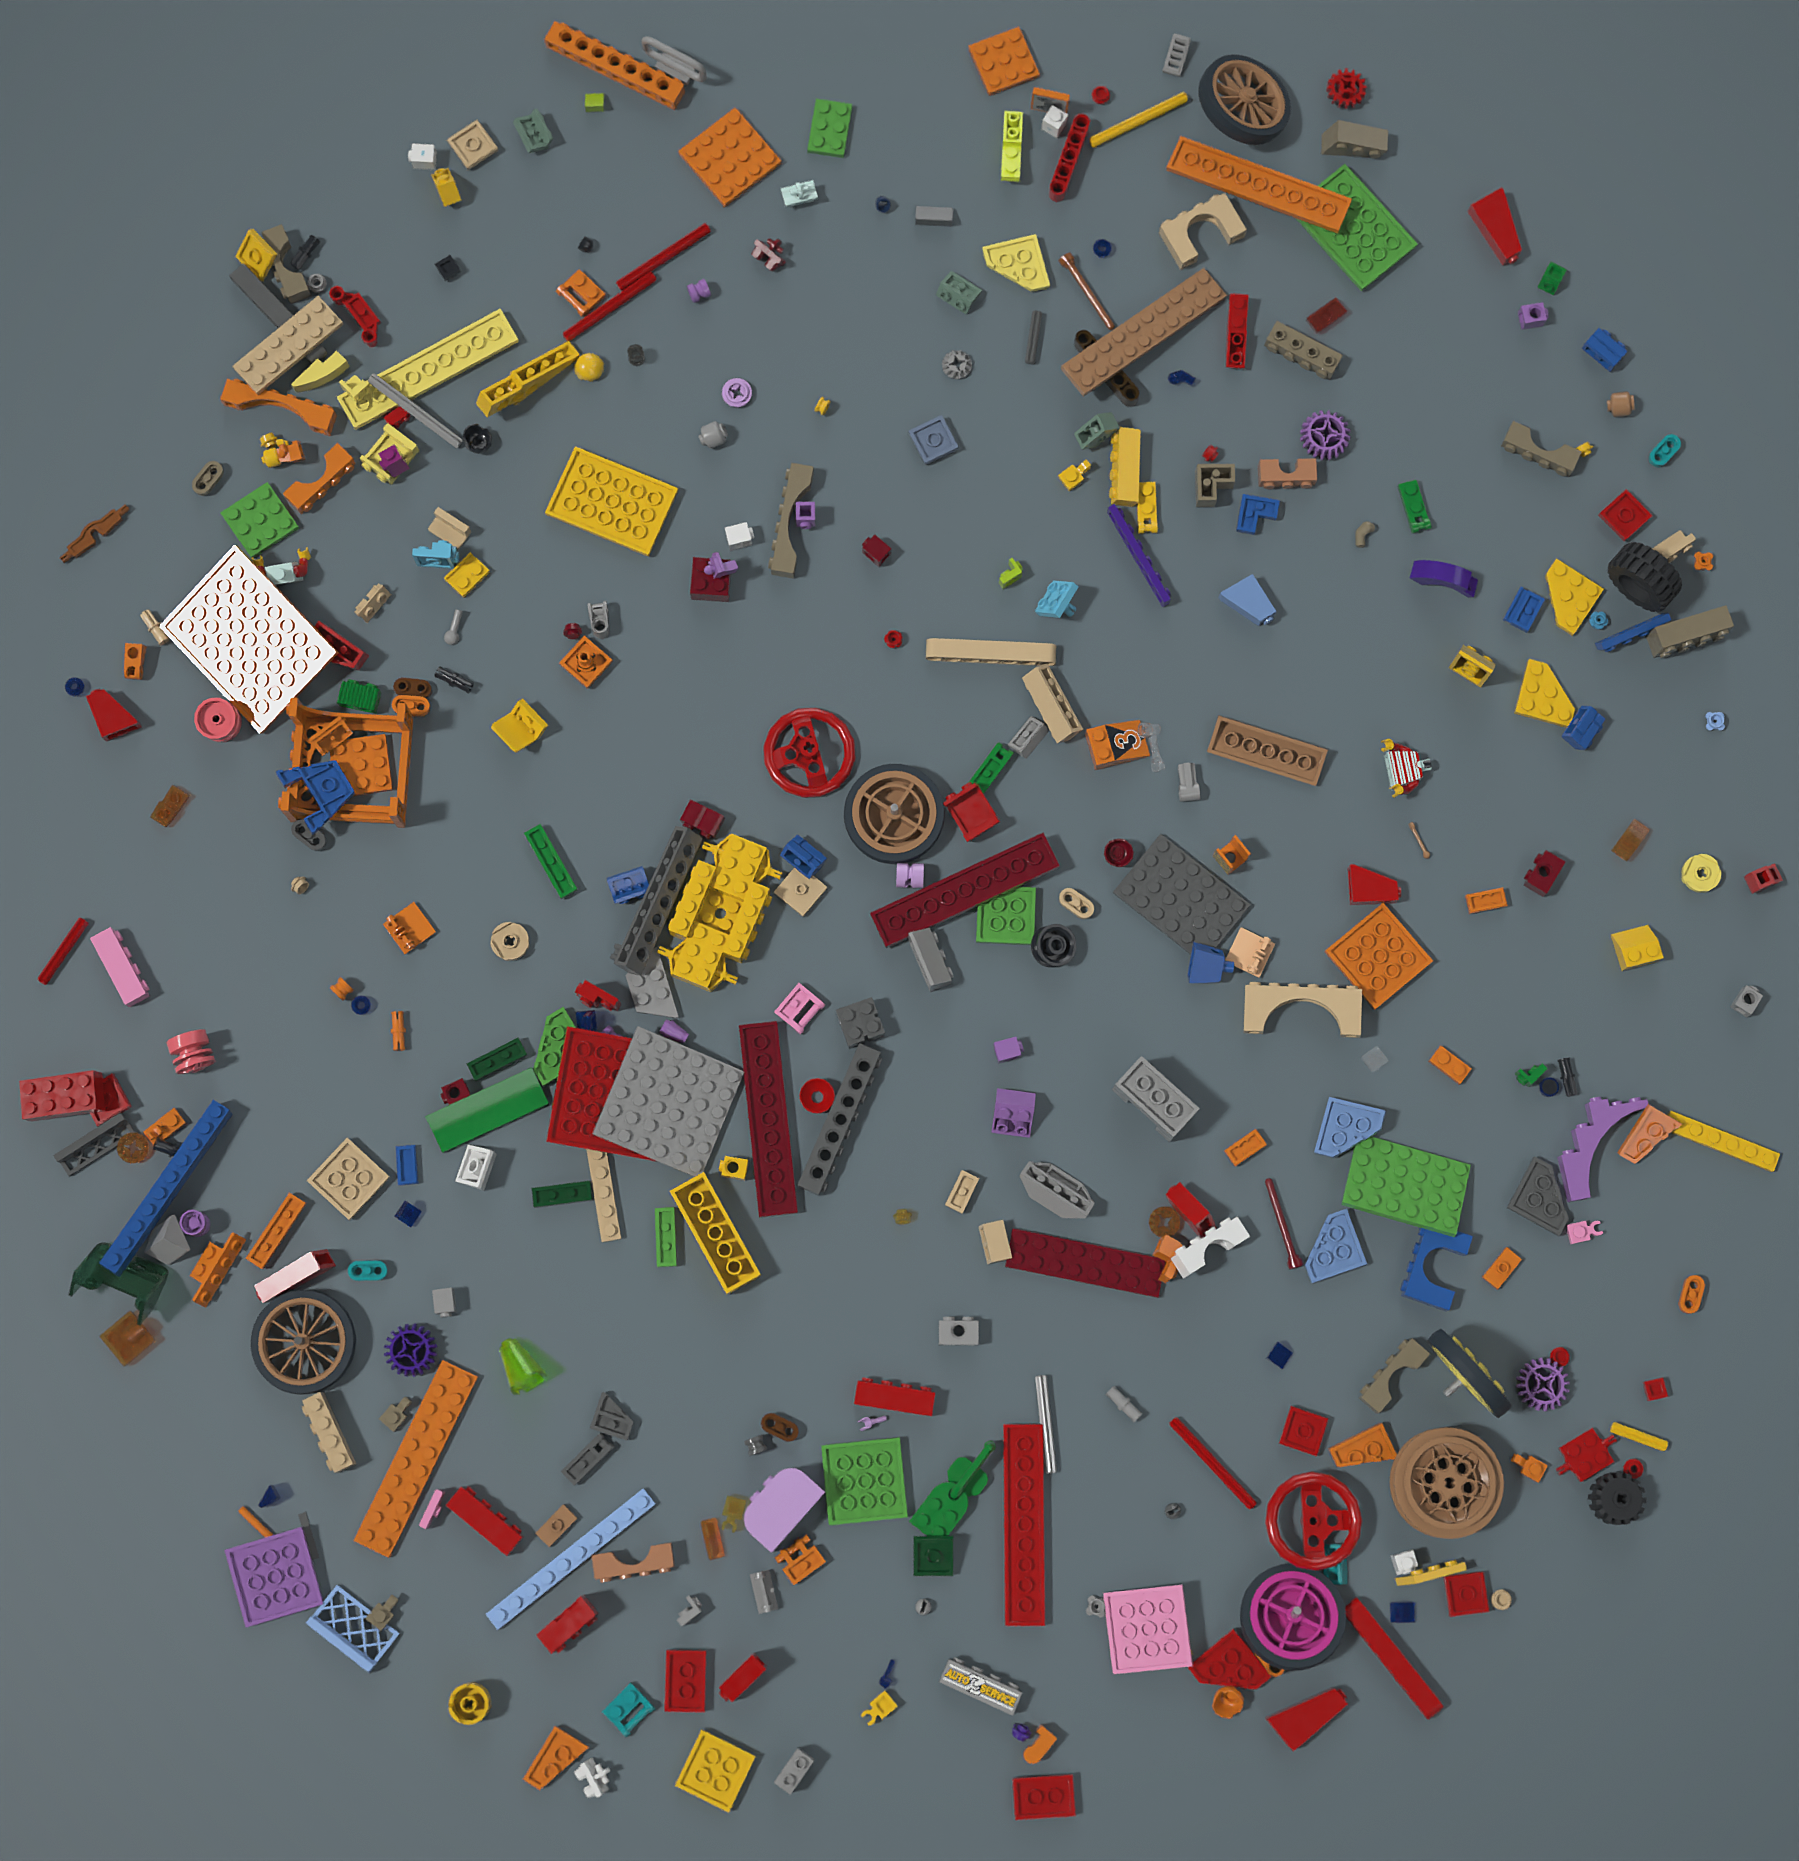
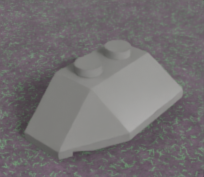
M1029 1161L1020 1174L1029 1197L1061 1218H1086L1095 1204L1091 1200L1084 1184L1051 1163H1034Z

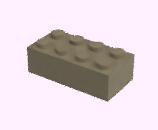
M1727 605L1657 626L1646 638L1653 657L1660 656V658H1665L1672 655L1671 652L1674 651L1682 653L1694 645L1701 647L1710 640L1714 642L1720 641L1725 638V635L1730 633L1729 631L1734 627Z

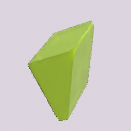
M604 93L585 94L586 112H604Z

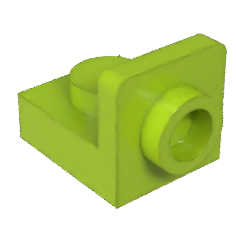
M1010 558L1008 563L1012 570L1008 569L1000 575L999 585L1002 589L1022 578L1023 568L1013 558Z

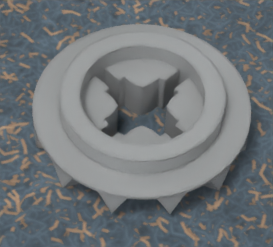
M953 350L944 357L942 368L948 377L962 379L970 373L972 360L962 350ZM955 358L956 360H958V362H962V364H960L959 371L956 365L952 366V364H954Z

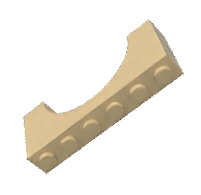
M1249 982V985H1245L1244 1033L1263 1034L1267 1019L1276 1009L1288 1003L1303 1001L1317 1004L1329 1011L1338 1023L1340 1037L1360 1038L1362 989H1358V986H1346V989L1338 988V985H1327V988H1319L1317 984H1308L1307 987H1300V984L1295 983L1288 984V986H1280V983H1269V986H1263L1260 982Z

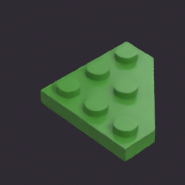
M564 1007L546 1017L543 1035L533 1068L543 1086H546L558 1077L567 1026L576 1028Z

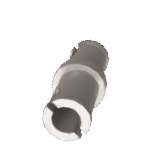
M1115 1386L1107 1392L1106 1396L1118 1406L1117 1409L1119 1411L1122 1410L1133 1422L1143 1414Z

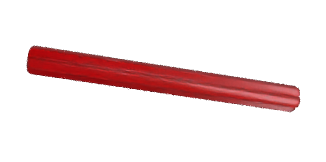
M706 223L702 224L616 281L617 287L623 291L648 272L658 268L711 232L710 227Z
M648 272L564 331L563 337L565 340L570 342L656 281L655 275L652 272Z
M1177 1417L1170 1421L1169 1425L1234 1495L1249 1510L1252 1509L1257 1502Z

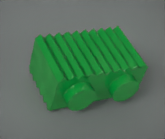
M348 679V682L342 681L337 704L340 707L376 714L381 691L377 688V685L367 683L364 686L360 685L358 681Z

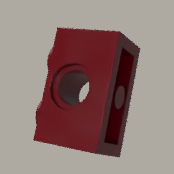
M1547 850L1542 854L1538 853L1533 861L1536 865L1533 870L1529 869L1523 878L1526 880L1523 886L1544 897L1566 861ZM1540 868L1546 870V877L1539 874Z

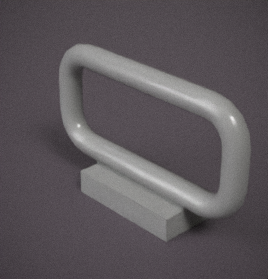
M645 36L642 38L643 51L658 61L655 65V70L663 71L672 79H679L686 86L691 79L699 82L706 80V69L698 61L652 37ZM649 45L663 51V53L660 54L649 47Z

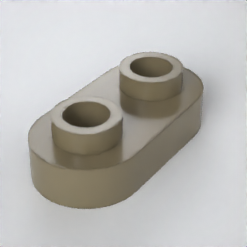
M216 461L208 462L194 478L192 488L196 494L200 496L209 494L224 474L220 463ZM213 470H217L215 475L211 474ZM201 485H206L204 489H200Z

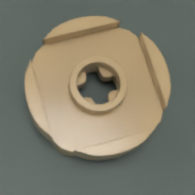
M505 922L494 929L490 944L492 950L499 958L505 961H514L521 958L529 949V936L521 925ZM507 937H510L511 939H512V938H515V941L513 942L514 945H512V946L507 945V946H506V945H505V943L507 942V939H506V938H507Z

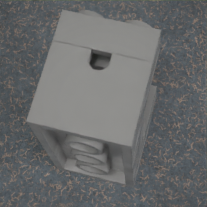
M1142 1056L1112 1089L1124 1102L1130 1101L1157 1126L1155 1130L1168 1142L1176 1136L1200 1109Z

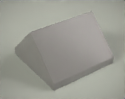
M175 1214L152 1230L144 1252L167 1265L172 1264L190 1251V1247Z

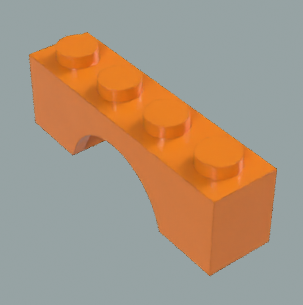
M338 443L324 455L326 470L319 480L313 483L295 481L283 493L286 500L300 514L309 511L316 500L322 499L330 487L336 486L343 475L349 474L354 469L356 464L354 459Z

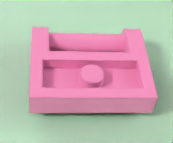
M798 983L774 1013L801 1035L804 1031L803 1028L820 1009L822 1010L825 1007V1004ZM812 1001L814 1005L797 1024L794 1019L806 1004Z

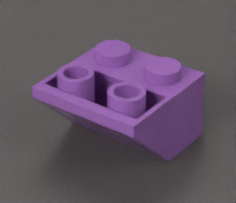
M997 1088L991 1133L1030 1138L1036 1093Z

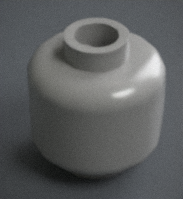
M717 421L701 428V435H699L702 445H707L710 449L724 444L726 437H728L725 426Z

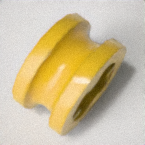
M821 397L814 411H819L823 416L827 412L831 401H826L824 397Z

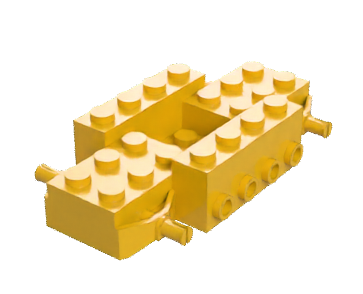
M732 833L717 845L704 841L702 849L712 852L715 866L698 860L696 866L691 871L690 881L683 890L682 900L677 904L676 914L668 926L671 936L684 941L673 950L660 946L657 952L668 957L672 977L708 992H712L723 981L736 985L739 977L733 976L726 971L725 957L738 963H742L743 959L747 960L750 953L748 946L750 942L754 943L758 933L755 931L757 925L762 924L765 917L763 911L765 907H769L772 900L770 888L760 885V883L767 876L780 880L783 873L771 867L770 854L766 847ZM718 909H723L726 911V915L724 918L719 919L715 916V912Z

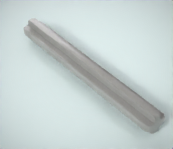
M1039 1375L1035 1377L1040 1424H1043L1045 1473L1050 1474L1056 1473L1057 1468L1047 1376Z

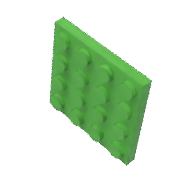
M900 1437L821 1445L829 1525L908 1517Z

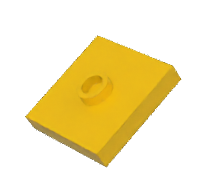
M249 229L235 257L242 264L246 265L262 282L265 280L277 253L254 229Z

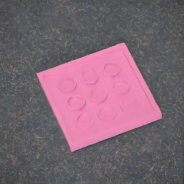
M1183 1585L1103 1593L1113 1674L1193 1666Z

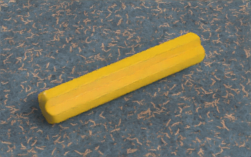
M1613 1422L1611 1425V1433L1661 1451H1666L1668 1442L1616 1422Z

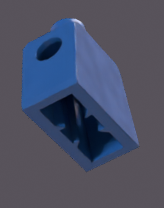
M1193 942L1187 974L1189 983L1220 982L1222 972L1233 973L1234 962L1224 961L1225 956L1221 949Z

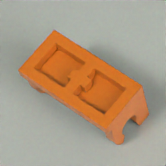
M339 716L310 737L309 740L319 753L324 756L350 737L353 732Z

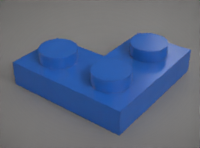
M1243 494L1236 532L1254 535L1258 517L1276 520L1280 500Z

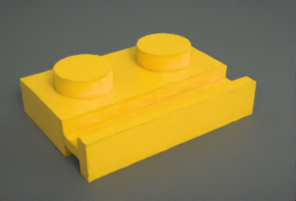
M470 552L444 577V580L464 598L490 573V570Z

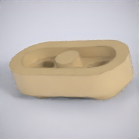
M1066 888L1061 891L1059 902L1064 908L1080 919H1088L1092 916L1094 905L1090 900L1072 888ZM1070 896L1072 901L1067 902L1065 897ZM1086 907L1088 911L1082 913L1080 909Z

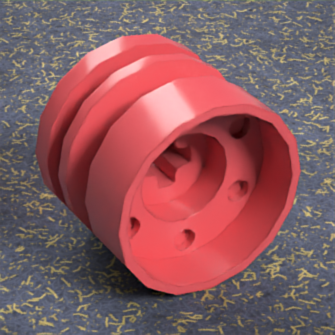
M205 1029L186 1032L166 1042L170 1055H180L172 1061L173 1065H179L175 1068L176 1074L198 1072L216 1062L214 1056H209L213 1053L211 1048L202 1049L210 1043Z

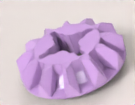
M731 379L723 386L722 396L724 402L729 404L730 407L739 408L740 406H745L751 399V387L743 379ZM739 388H740V394H741L742 396H739V395H738V396L734 399V393H733V391L736 392V391L739 390Z

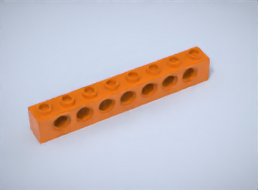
M554 21L544 38L547 48L673 110L676 109L685 93L684 84L679 79H672L663 71H656L644 62L639 63L628 54L623 55L614 47L603 45L598 39H591L579 30L574 31L570 29L565 23ZM565 39H571L569 42H564ZM581 47H587L585 50H580ZM599 54L604 55L602 58H596ZM615 62L620 63L618 66H612ZM630 70L636 71L634 74L628 73ZM646 78L652 79L650 82L644 81ZM662 86L668 87L666 90L660 89Z

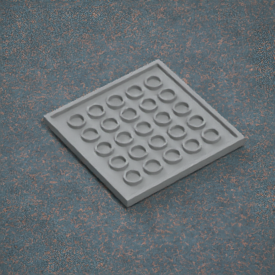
M637 1026L592 1134L695 1177L703 1173L744 1071Z

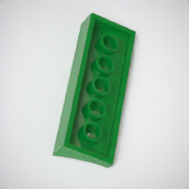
M531 1067L425 1117L442 1153H445L549 1105V1102Z

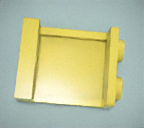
M387 423L383 428L384 434L365 457L361 455L360 460L362 462L361 466L365 470L375 472L377 474L376 477L383 483L387 481L392 485L398 476L393 478L388 470L384 471L379 463L382 460L378 453L395 444L404 456L407 464H409L419 452V449L414 442Z

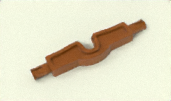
M124 504L117 511L112 509L100 520L87 524L82 530L81 535L67 546L68 551L59 558L65 564L73 556L78 558L85 551L95 546L96 540L92 533L98 531L103 537L107 536L123 521L122 516L130 510L128 506Z

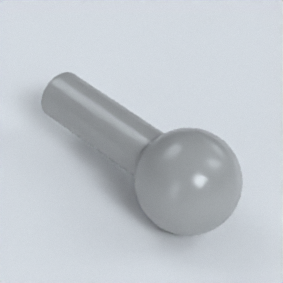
M455 609L450 630L444 635V640L449 645H455L459 641L457 631L463 611Z

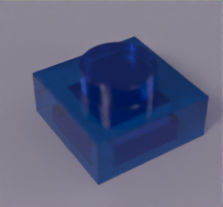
M405 1200L394 1217L412 1227L422 1211Z

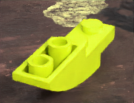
M1004 112L1001 181L1019 182L1023 112Z

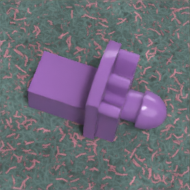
M718 552L712 554V558L708 561L709 565L704 568L705 574H713L714 578H720L721 576L735 573L738 570L735 560L722 563Z

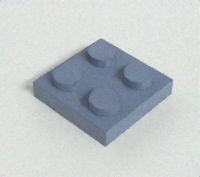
M942 415L908 431L925 465L959 448Z

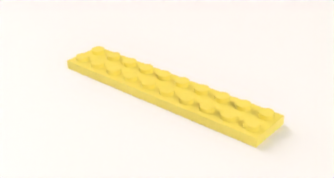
M498 309L383 371L378 376L412 400L518 343L519 340L501 309ZM368 380L365 382L368 384L370 392L358 403L346 392L337 396L355 430L399 407L398 404L368 383Z

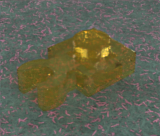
M727 1495L722 1515L728 1517L722 1523V1530H725L726 1524L731 1523L733 1525L732 1532L736 1531L737 1524L735 1520H742L746 1500Z

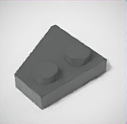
M602 1392L590 1429L628 1441L634 1424L633 1420L606 1393Z

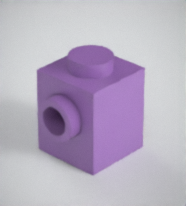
M796 502L797 527L801 529L815 527V502Z

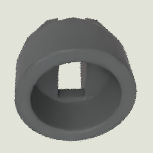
M1170 1503L1165 1508V1515L1169 1519H1177L1181 1514L1180 1507L1175 1503ZM1177 1507L1178 1511L1169 1515L1168 1512Z

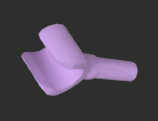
M886 1416L875 1419L868 1417L860 1419L857 1423H865V1427L861 1428L860 1431L869 1429L875 1423L886 1421Z

